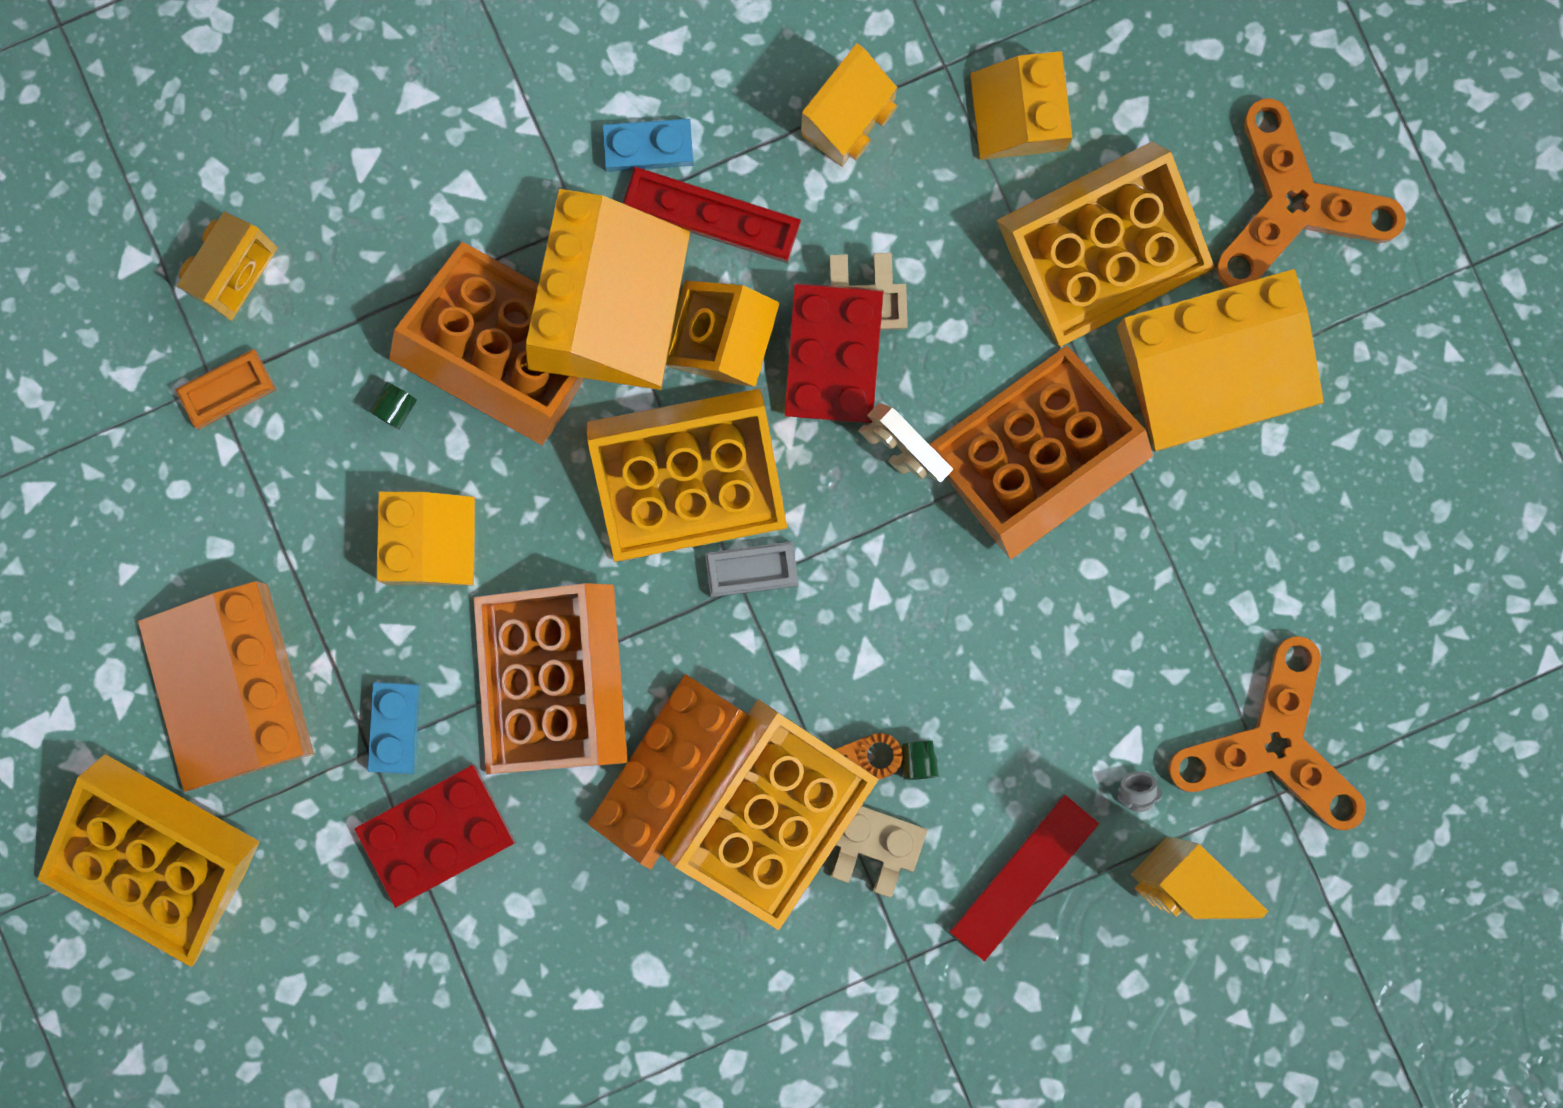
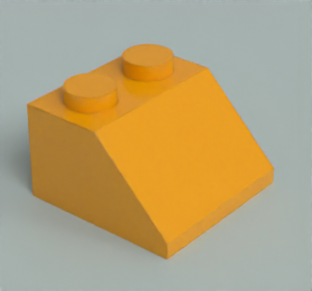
M858 43L855 44L802 112L801 136L842 167L850 157L856 161L863 154L871 142L867 135L877 123L883 127L898 107L894 103L897 86Z
M1062 51L1020 55L970 73L980 160L1067 150L1072 140V129Z
M224 211L219 220H212L205 229L202 236L204 243L196 256H190L182 265L179 272V279L181 280L177 287L187 295L232 321L278 247L259 228Z
M685 280L676 308L666 366L723 383L756 387L780 302L744 285Z
M379 492L377 582L385 585L474 586L476 498L430 492Z

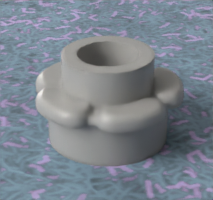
M1138 771L1125 775L1121 780V786L1118 788V801L1121 805L1134 812L1148 811L1154 806V802H1159L1162 798V791L1157 787L1156 778L1147 772Z

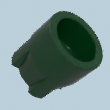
M386 382L369 412L400 430L417 399L395 385Z
M933 740L903 743V780L939 777Z

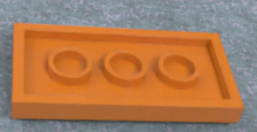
M685 674L588 822V825L638 863L652 869L750 718V715Z

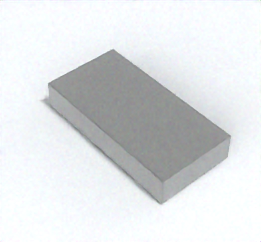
M793 542L705 553L711 598L799 586Z

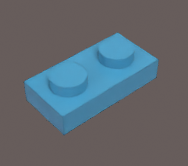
M690 119L603 125L607 172L634 170V167L655 169L694 166Z
M373 682L368 772L415 774L420 685Z

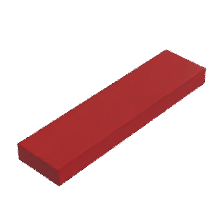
M634 167L623 200V204L679 226L690 231V233L787 264L801 225V219L638 167Z
M1063 794L949 932L985 962L1097 828L1099 823L1068 796Z

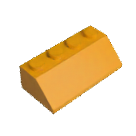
M1167 836L1131 873L1139 882L1134 888L1135 891L1152 907L1156 906L1159 910L1163 909L1166 913H1171L1175 917L1181 913L1193 919L1263 918L1269 912L1199 843Z

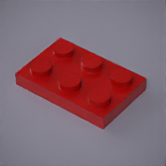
M795 283L785 417L873 423L867 415L874 409L883 289Z
M475 764L354 828L395 908L516 844Z

